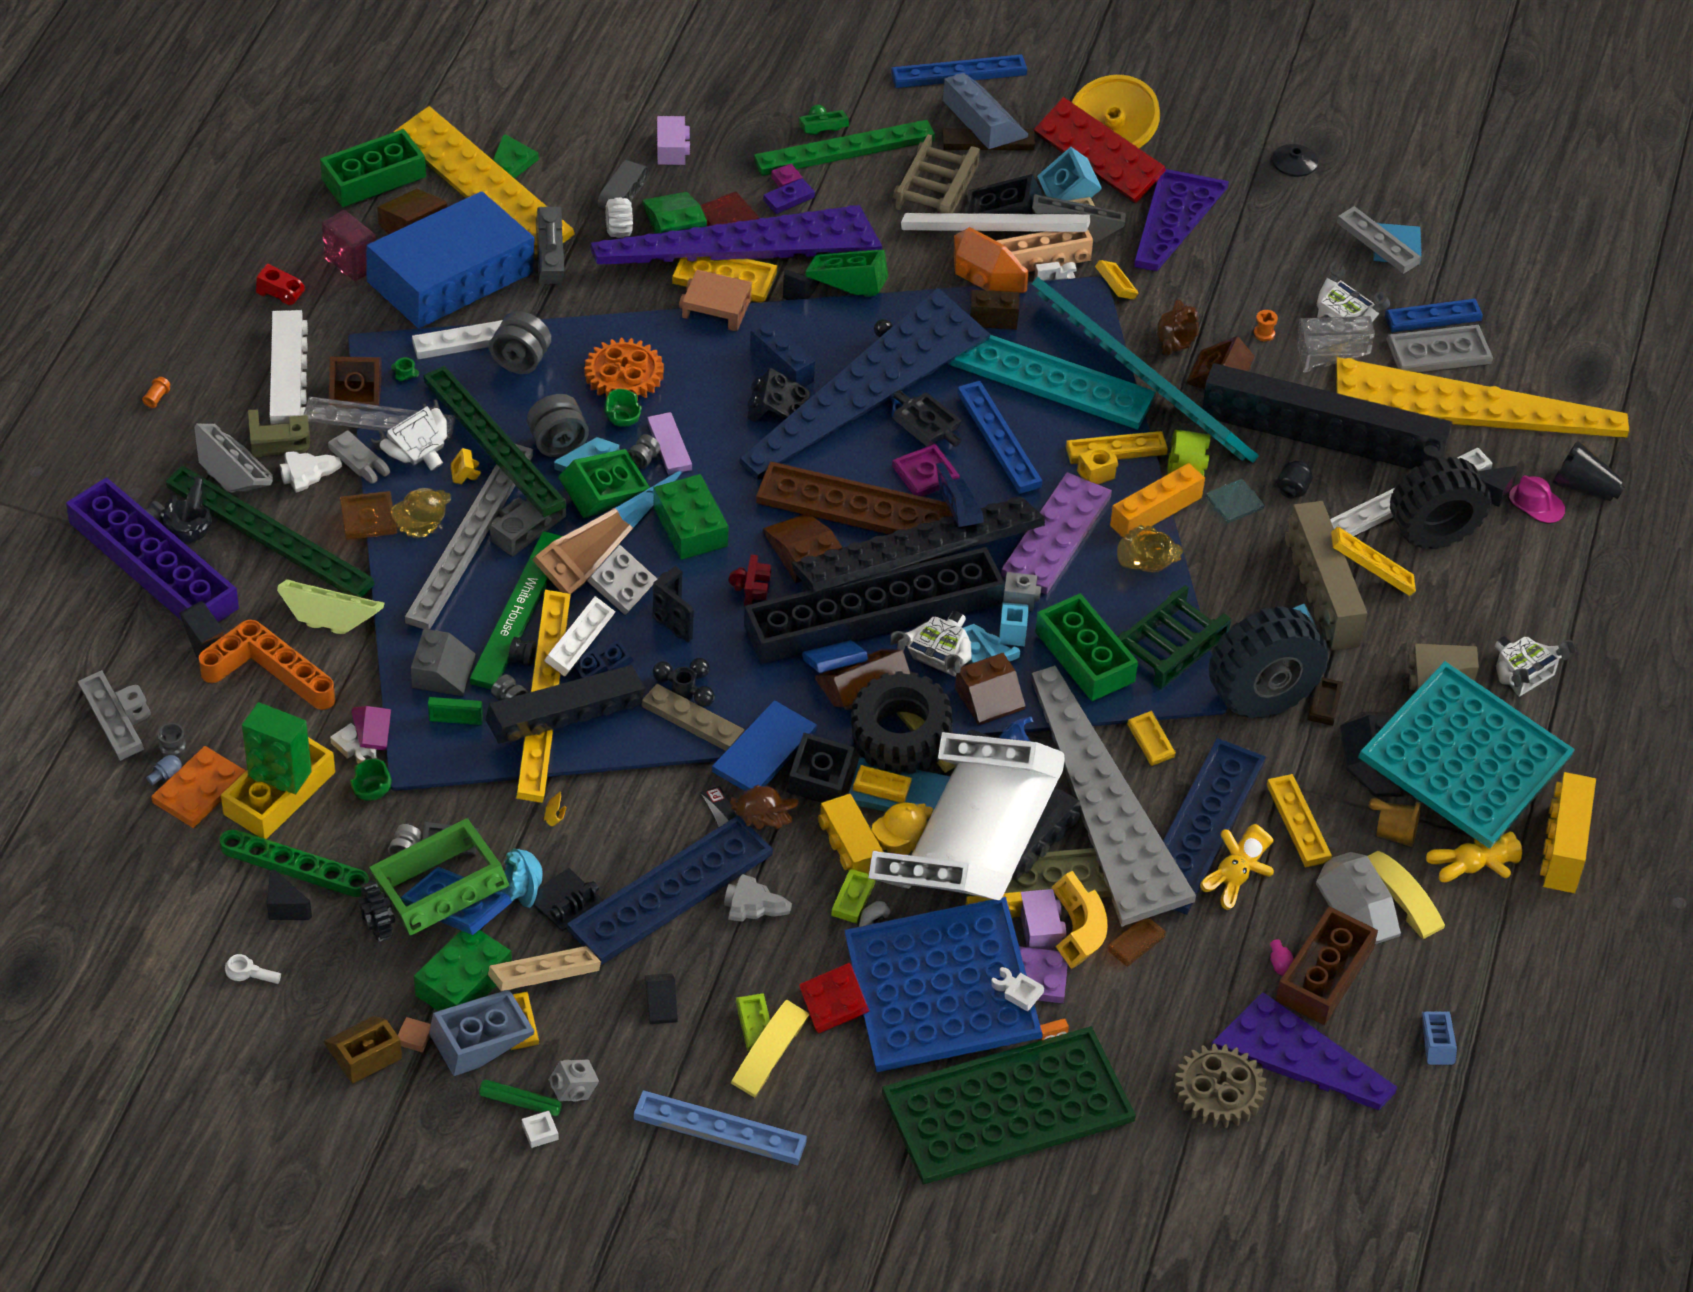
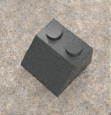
M423 629L411 666L412 688L464 696L476 654L448 632Z

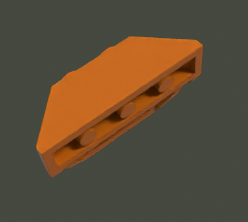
M971 227L954 235L953 255L956 275L987 291L1019 293L1027 291L1028 270L1024 266L1021 267L1017 258L1005 245Z

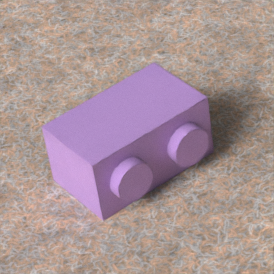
M657 116L658 164L685 165V155H690V141H685L690 139V127L685 126V116Z
M1053 889L1021 892L1022 908L1020 917L1027 947L1058 950L1055 946L1062 941V938H1066V926L1064 921L1060 922L1061 903L1059 899L1055 900Z

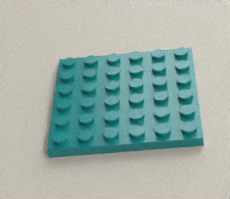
M1444 661L1361 750L1358 758L1491 849L1569 760L1575 749Z

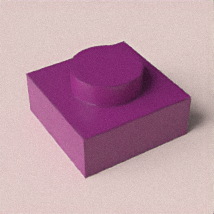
M792 164L771 171V178L779 188L803 178Z

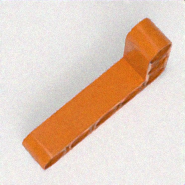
M255 620L241 622L199 655L201 677L208 683L221 681L252 658L313 707L326 710L335 703L333 680Z

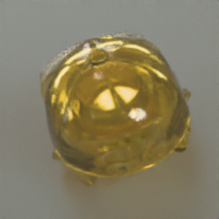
M430 488L410 491L403 501L391 508V516L398 524L397 527L400 528V531L406 532L407 536L412 535L413 538L427 537L429 533H433L437 529L438 524L444 518L446 504L451 501V494L445 493L444 490L435 491Z
M1143 525L1129 530V534H1126L1121 539L1117 549L1118 561L1122 566L1141 569L1146 572H1159L1166 569L1172 563L1180 561V555L1183 553L1182 547L1179 544H1175L1167 534L1158 532L1154 527H1144Z

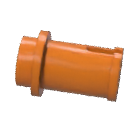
M164 377L153 379L151 388L142 398L143 403L150 408H155L163 395L170 391V382Z

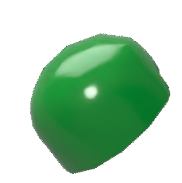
M626 389L610 391L604 404V413L607 419L618 427H629L638 422L642 406H639L637 403V395Z
M377 758L366 759L355 766V777L350 782L357 798L365 801L379 800L389 791L392 778L384 761Z

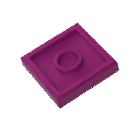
M936 444L892 460V467L913 495L922 497L939 490L936 467L938 463L945 464L952 479L960 478V475Z

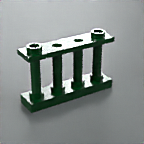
M1186 585L1178 591H1173L1167 600L1129 630L1123 631L1118 635L1119 640L1129 651L1154 668L1153 684L1160 690L1219 643L1221 636L1230 630L1231 618L1223 613L1216 620H1211L1186 602L1189 589ZM1178 610H1181L1203 626L1204 629L1199 633H1193L1171 616ZM1164 623L1188 642L1182 647H1177L1155 631V629ZM1144 637H1147L1171 656L1166 660L1160 661L1137 643Z

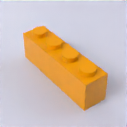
M1190 463L1180 467L1114 504L1110 526L1125 540L1132 538L1201 499L1205 477Z

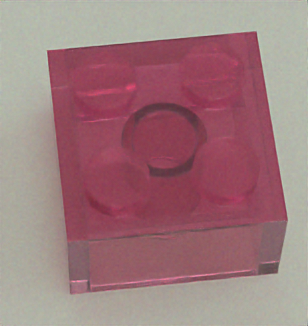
M344 209L322 222L323 253L329 263H333L344 275L349 276L356 282L367 275V245L375 241V234Z

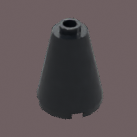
M1578 440L1573 445L1552 482L1557 486L1611 501L1613 497L1618 500L1625 486L1621 485L1623 479Z

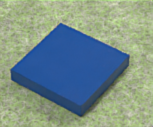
M851 640L802 652L803 661L819 673L868 660L867 651Z

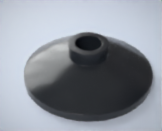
M1287 144L1275 150L1272 162L1281 173L1293 177H1302L1316 170L1318 158L1311 149L1303 145Z

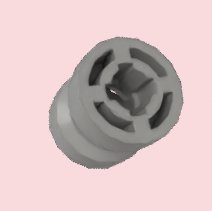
M409 824L399 825L395 832V839L391 841L388 847L389 854L392 856L420 842L423 838L421 831Z

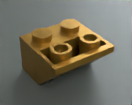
M372 1016L324 1041L325 1046L352 1084L402 1059L400 1038L386 1019Z

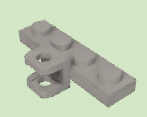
M102 670L79 680V686L119 760L121 761L144 750L143 744L133 725L147 719L151 712L139 685H131L114 693ZM133 694L137 695V698H134L132 700L128 699L129 696ZM140 707L142 708V711L139 713L133 712Z

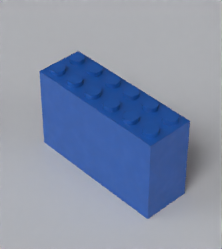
M481 191L368 244L367 282L419 329L532 274L535 237Z

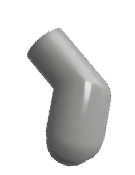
M883 901L872 903L862 910L859 927L871 925L877 918H887L890 914V908Z

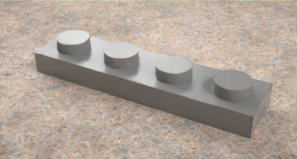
M1355 206L1338 216L1337 223L1403 274L1420 264L1421 256Z

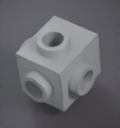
M589 1060L560 1061L549 1078L550 1085L559 1101L576 1102L588 1100L599 1083Z

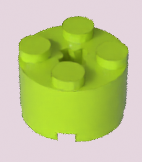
M1175 430L1171 440L1172 449L1168 457L1167 475L1190 463L1204 476V469L1207 470L1209 455H1206V449L1209 448L1210 435Z

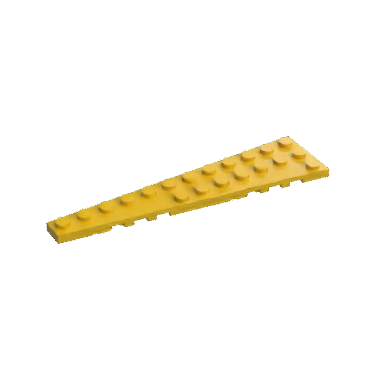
M1337 357L1336 393L1452 421V424L1625 438L1629 434L1627 413L1504 390L1497 386H1483L1355 361L1352 358Z

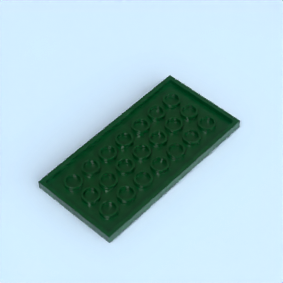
M1092 1026L882 1087V1095L923 1185L1135 1122L1136 1114Z

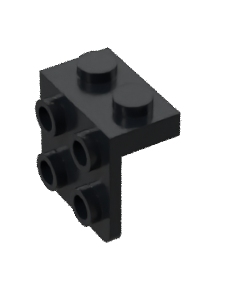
M769 368L761 377H756L751 385L753 391L747 404L749 407L747 418L756 422L770 410L786 419L809 399L810 392L802 385Z
M674 566L668 572L662 573L653 582L652 616L658 623L664 624L676 637L690 642L693 639L694 610L691 605L682 599L683 571Z

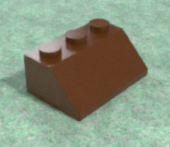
M880 649L868 654L866 662L829 670L816 675L815 679L834 706L844 707L845 710L852 709L854 699L858 698L857 693L862 687L867 688V683L872 679L878 680L880 675L886 673L894 675L895 671H903V674H910L903 650Z

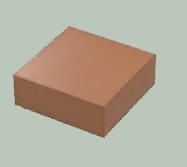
M406 1017L398 1033L401 1046L423 1052L430 1038L431 1024Z

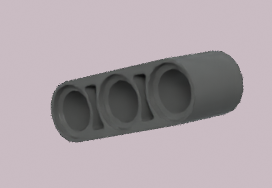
M624 160L601 191L598 207L606 210L607 201L614 198L622 197V199H628L632 202L647 180L648 167Z

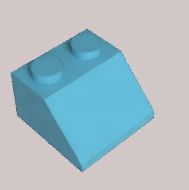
M1072 147L1067 149L1037 176L1047 197L1067 201L1086 197L1092 198L1102 189L1088 158Z

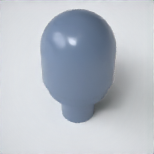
M174 755L164 757L153 767L154 772L146 777L147 781L152 786L160 780L163 782L168 781L182 768L180 759Z

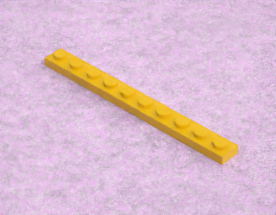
M545 590L531 692L559 685L560 673L544 660L566 633L571 594ZM553 729L524 738L516 799L543 803Z

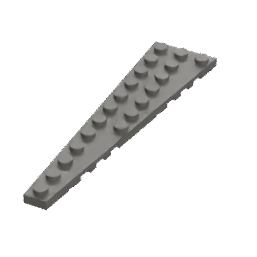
M1052 666L1033 672L1031 681L1039 703L1044 710L1046 722L1049 723L1053 741L1056 743L1058 750L1064 753L1066 776L1073 796L1080 800L1079 812L1084 826L1088 830L1091 845L1094 846L1098 864L1103 870L1104 880L1111 892L1112 902L1121 927L1195 902L1196 895L1057 667Z

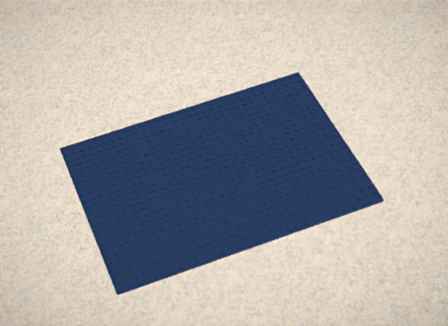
M1103 276L1044 281L1126 347L1110 287ZM1028 282L1026 292L1019 293L1017 330L984 328L991 335L1136 384L1134 373L1115 358L1117 354L1115 351L1107 352L1099 345L1101 342L1099 338L1096 337L1095 340H1092L1083 332L1085 329L1083 325L1076 327L1067 319L1069 317L1067 312L1063 315L1052 307L1054 303L1052 300L1049 299L1048 302H1045L1036 294L1038 289L1032 285L1033 282ZM979 286L941 288L940 290L970 315V290L984 289ZM936 289L878 293L871 297L850 295L749 303L738 331L729 330L728 319L691 310L687 319L682 318V308L540 319L549 329L551 344L536 369L528 374H517L500 366L493 359L489 347L417 359L412 336L472 325L350 334L348 336L350 357H382L379 407L355 406L358 440L381 458L390 470L388 475L383 476L373 468L378 478V481L373 484L361 476L370 575L375 583L372 587L373 601L384 603V608L377 612L374 618L383 708L391 709L387 741L388 768L392 778L390 788L394 791L518 780L525 738L522 737L513 742L508 741L498 744L485 719L489 703L500 700L491 694L490 689L470 684V677L540 537L512 557L491 542L489 529L430 630L452 634L476 654L464 696L412 688L411 666L423 629L406 624L405 616L496 466L493 459L424 383V374L443 366L454 375L514 444L533 449V457L530 461L557 492L566 499V517L546 531L560 536L569 534L612 509L602 514L582 517L558 478L562 472L554 469V462L560 457H548L542 454L536 446L533 435L527 425V414L530 408L546 396L567 394L578 403L582 416L589 428V436L585 443L598 437L618 444L619 450L626 449L627 451L631 446L636 445V441L641 435L648 434L652 436L647 423V417L671 412L692 463V470L681 472V475L675 481L701 474L729 526L728 547L681 560L653 506L619 545L657 579L662 573L668 572L674 566L683 571L682 599L691 605L694 610L693 639L690 642H686L682 638L676 637L664 624L658 623L652 616L653 585L632 609L624 615L588 581L570 595L566 632L596 596L613 609L615 613L582 656L593 648L598 653L619 639L634 660L629 665L633 666L646 688L643 699L656 684L672 691V682L669 680L659 682L654 678L652 671L656 663L660 661L668 662L674 671L678 667H689L690 663L696 658H704L710 665V672L704 678H696L695 686L698 688L701 686L710 687L715 693V700L710 706L703 708L746 731L775 700L817 724V731L813 734L814 736L856 748L852 738V709L845 710L844 707H837L831 703L815 679V676L821 673L803 661L802 654L763 664L760 663L744 627V600L746 593L744 588L741 591H736L734 586L728 581L729 574L734 570H738L739 567H743L748 572L750 556L752 554L758 555V563L771 565L770 581L756 580V582L768 583L767 600L804 592L801 587L802 581L794 582L763 533V528L804 514L756 503V495L764 475L756 479L739 463L743 455L785 420L770 410L756 422L747 418L749 411L747 404L753 391L751 385L756 377H761L769 369L750 351L751 329L771 320L815 360V380L813 383L805 386L809 390V398H811L879 339L874 333V325L878 320L886 319L894 326ZM620 338H623L624 342L628 343L633 338L634 344L641 340L643 347L650 344L651 351L657 350L658 356L662 357V363H664L663 380L660 381V387H655L654 393L647 391V398L638 395L637 403L639 406H642L638 422L629 427L615 426L607 419L604 413L606 394L598 396L597 389L591 390V384L586 383L584 367L585 360L588 359V353H594V347L601 349L602 342L610 345L611 339L619 343ZM407 357L415 362V369L419 371V375L416 378L398 381L395 377L396 373L391 370V366L398 359ZM948 364L942 365L936 372L929 376H924L916 384L902 390L909 398L918 397L927 392L962 420L960 427L952 432L961 438V443L958 446L954 447L945 439L939 440L934 444L937 445L954 467L960 478L964 479L980 508L986 507L991 503L1008 501L1012 497H1023L1040 512L1067 472L1082 478L1077 472L1078 464L1070 463L1066 450V440L1150 432L1146 416L1137 430ZM981 381L1042 479L1041 488L1021 494L1018 493L958 396L959 386ZM889 399L853 422H848L841 426L833 434L830 433L821 438L820 442L801 450L800 454L787 459L783 464L913 494L892 467V460L927 446L892 418L893 403ZM433 400H437L439 409L447 420V438L443 441V448L437 451L443 462L441 466L431 471L424 460L416 465L411 464V462L404 463L389 456L383 450L375 448L371 438L375 441L380 440L379 431H383L388 439V430L424 409L423 404L431 408L434 406ZM464 448L471 450L472 459L479 462L475 470L480 471L481 474L476 480L466 478L461 485L453 482L450 464L460 450ZM660 453L656 457L651 458L650 464L645 469H639L650 488L671 476L666 471ZM1157 456L1117 460L1118 467L1116 468L1115 479L1098 484L1112 490L1111 498L1047 595L1040 593V601H1034L1033 611H1028L1025 646H1015L1020 650V658L1010 661L1016 671L1025 702L1024 710L978 725L955 690L956 676L913 659L907 648L908 646H905L903 653L909 671L918 673L921 678L926 676L932 679L933 685L935 683L939 684L943 688V693L947 694L952 708L953 734L967 735V731L972 729L987 736L1001 735L1003 730L1012 722L1029 716L1032 717L1033 722L1024 725L1025 733L1051 730L1049 723L1046 722L1044 710L1039 703L1031 677L1033 672L1052 666L1057 667L1092 726L1128 723V719L1149 711L1153 712L1157 720L1226 713L1227 706L1209 678V660L1212 658L1211 650L1161 690L1153 684L1154 668L1129 651L1138 661L1135 682L1091 701L1035 633L1037 612L1080 593L1117 637L1121 632L1129 630L1167 600L1173 591H1178L1184 585L1189 588L1186 602L1200 611L1173 515L1128 540H1125L1110 526L1114 504L1162 478ZM515 486L502 509L518 497L524 501L527 498ZM940 490L922 496L945 502ZM814 517L832 530L842 547H847L851 543L868 541L875 536L889 535ZM1027 531L911 565L987 547L1001 575L1003 566ZM549 579L545 590L561 592ZM545 590L521 636L522 641H536V649ZM753 599L752 604L759 603V602H763V601H767V600H756V599ZM1002 604L962 614L966 618L962 628L975 624L983 628L985 632L999 637ZM1178 610L1171 616L1193 633H1199L1204 629L1203 626L1181 610ZM1164 623L1155 629V631L1177 647H1182L1188 642ZM922 624L895 631H901L903 633H906L914 630ZM895 631L853 641L867 651V655L880 649L898 650V644L890 645L891 634ZM1144 637L1137 643L1160 661L1166 660L1171 656L1147 637ZM1005 645L1011 649L1014 647V645ZM536 651L531 666H526L520 661L516 663L509 662L503 675H510L515 679L516 685H522L528 693L531 692ZM573 666L566 676L560 673L559 684L581 679L582 676ZM429 697L482 701V725L429 721ZM693 697L691 700H689V701H691V702L697 704V703L695 702V700H694V697ZM641 703V705L633 709L627 708L616 711L611 715H602L591 718L586 722L580 721L563 728L553 729L547 777L717 761L726 751L643 708ZM896 713L888 715L879 723L882 728L893 733L911 732Z

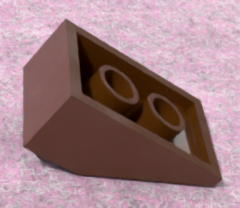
M804 514L763 528V533L795 583L802 580L793 572L792 562L801 561L805 556L817 557L823 555L825 551L830 549L839 550L843 548L832 530L810 514Z

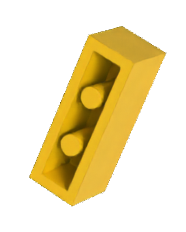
M851 793L821 803V814L818 815L819 825L822 830L827 831L832 849L837 850L840 854L843 869L848 871L854 869L869 874L873 851L883 852Z

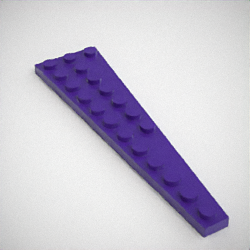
M850 205L792 215L716 224L699 228L694 227L685 230H673L614 240H602L591 243L590 251L596 264H625L632 262L649 263L652 259L656 258L664 260V262H673L674 258L687 257V261H697V257H710L711 260L793 257L795 253H802L806 257L815 256L817 252H829V254L844 251L882 250V245L860 205Z

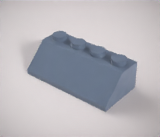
M962 73L944 79L943 102L973 131L988 149L1028 137V133L979 83L968 75Z

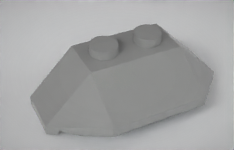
M196 423L194 429L199 463L207 470L210 476L214 477L221 484L224 490L228 492L249 491L271 485L273 475L242 444L230 435L222 432L221 428L216 424Z
M1348 852L1325 862L1316 885L1328 905L1377 929L1378 934L1375 944L1400 937L1401 932L1392 895L1368 856Z

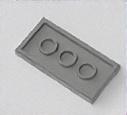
M1479 325L1390 334L1387 337V343L1396 365L1401 370L1425 372L1492 364L1493 360Z

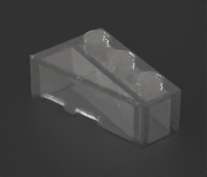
M1371 316L1300 318L1296 340L1304 373L1311 371V367L1321 364L1324 367L1329 366L1337 357L1353 359L1370 354L1375 335Z

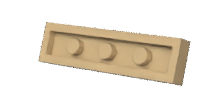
M584 946L491 965L488 975L500 991L596 972L600 969L601 961L589 948Z

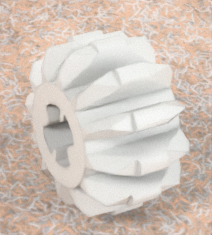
M622 197L609 199L605 212L607 233L611 237L617 238L630 236L633 230L631 202L628 199H622Z

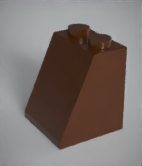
M415 189L378 206V224L389 235L447 208V202L422 190Z

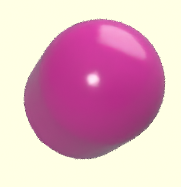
M1277 939L1270 943L1273 951L1270 955V960L1276 973L1283 976L1294 958L1291 951L1283 947L1281 941Z

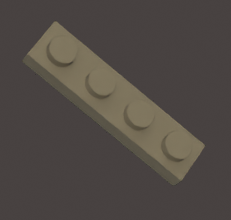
M656 684L642 700L643 708L725 751L745 732V729L659 684Z

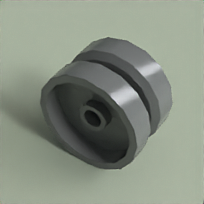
M522 311L511 312L504 317L490 340L489 351L493 359L508 371L517 374H528L536 369L550 346L551 334L548 327L532 314Z
M567 394L546 396L537 401L527 414V425L533 435L536 446L542 454L548 457H562L585 444L589 436V428L582 416L578 403Z

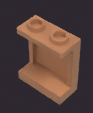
M696 270L693 279L689 278L686 294H682L680 298L679 308H682V318L687 319L691 310L728 319L729 330L738 331L751 301L752 282Z

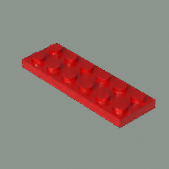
M1065 97L1056 104L1034 129L1036 135L1062 153L1072 147L1087 157L1098 178L1134 203H1137L1166 171L1163 164Z

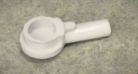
M242 954L233 955L225 964L226 975L234 981H243L253 977L278 984L281 978V973L259 968V966L253 965V960Z

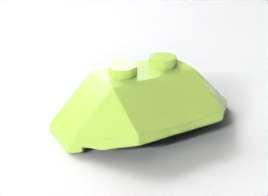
M285 580L278 585L277 589L298 621L305 622L307 626L312 628H330L331 632L337 634L349 632L384 608L383 602L291 580Z

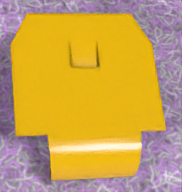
M561 792L552 797L546 806L544 821L546 820L550 826H555L563 819L567 808L564 806L559 810ZM557 810L560 812L558 818L556 816Z

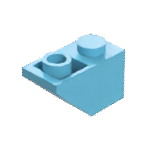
M1002 602L999 635L1002 644L1025 646L1028 604Z

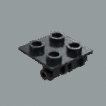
M567 868L538 888L534 905L561 931L567 929V923L604 900L596 893L599 887L594 881L584 882L570 868Z

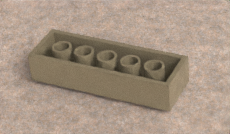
M1323 501L1294 504L1292 515H1289L1288 519L1289 531L1285 534L1286 545L1291 547L1293 552L1294 565H1298L1300 570V581L1307 588L1308 601L1314 606L1315 620L1321 624L1322 637L1328 642L1331 651L1360 647L1367 611L1345 555L1333 548L1331 532L1334 528Z

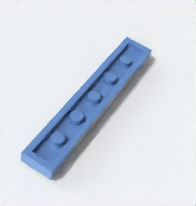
M644 1090L634 1111V1120L794 1165L799 1164L807 1141V1136Z

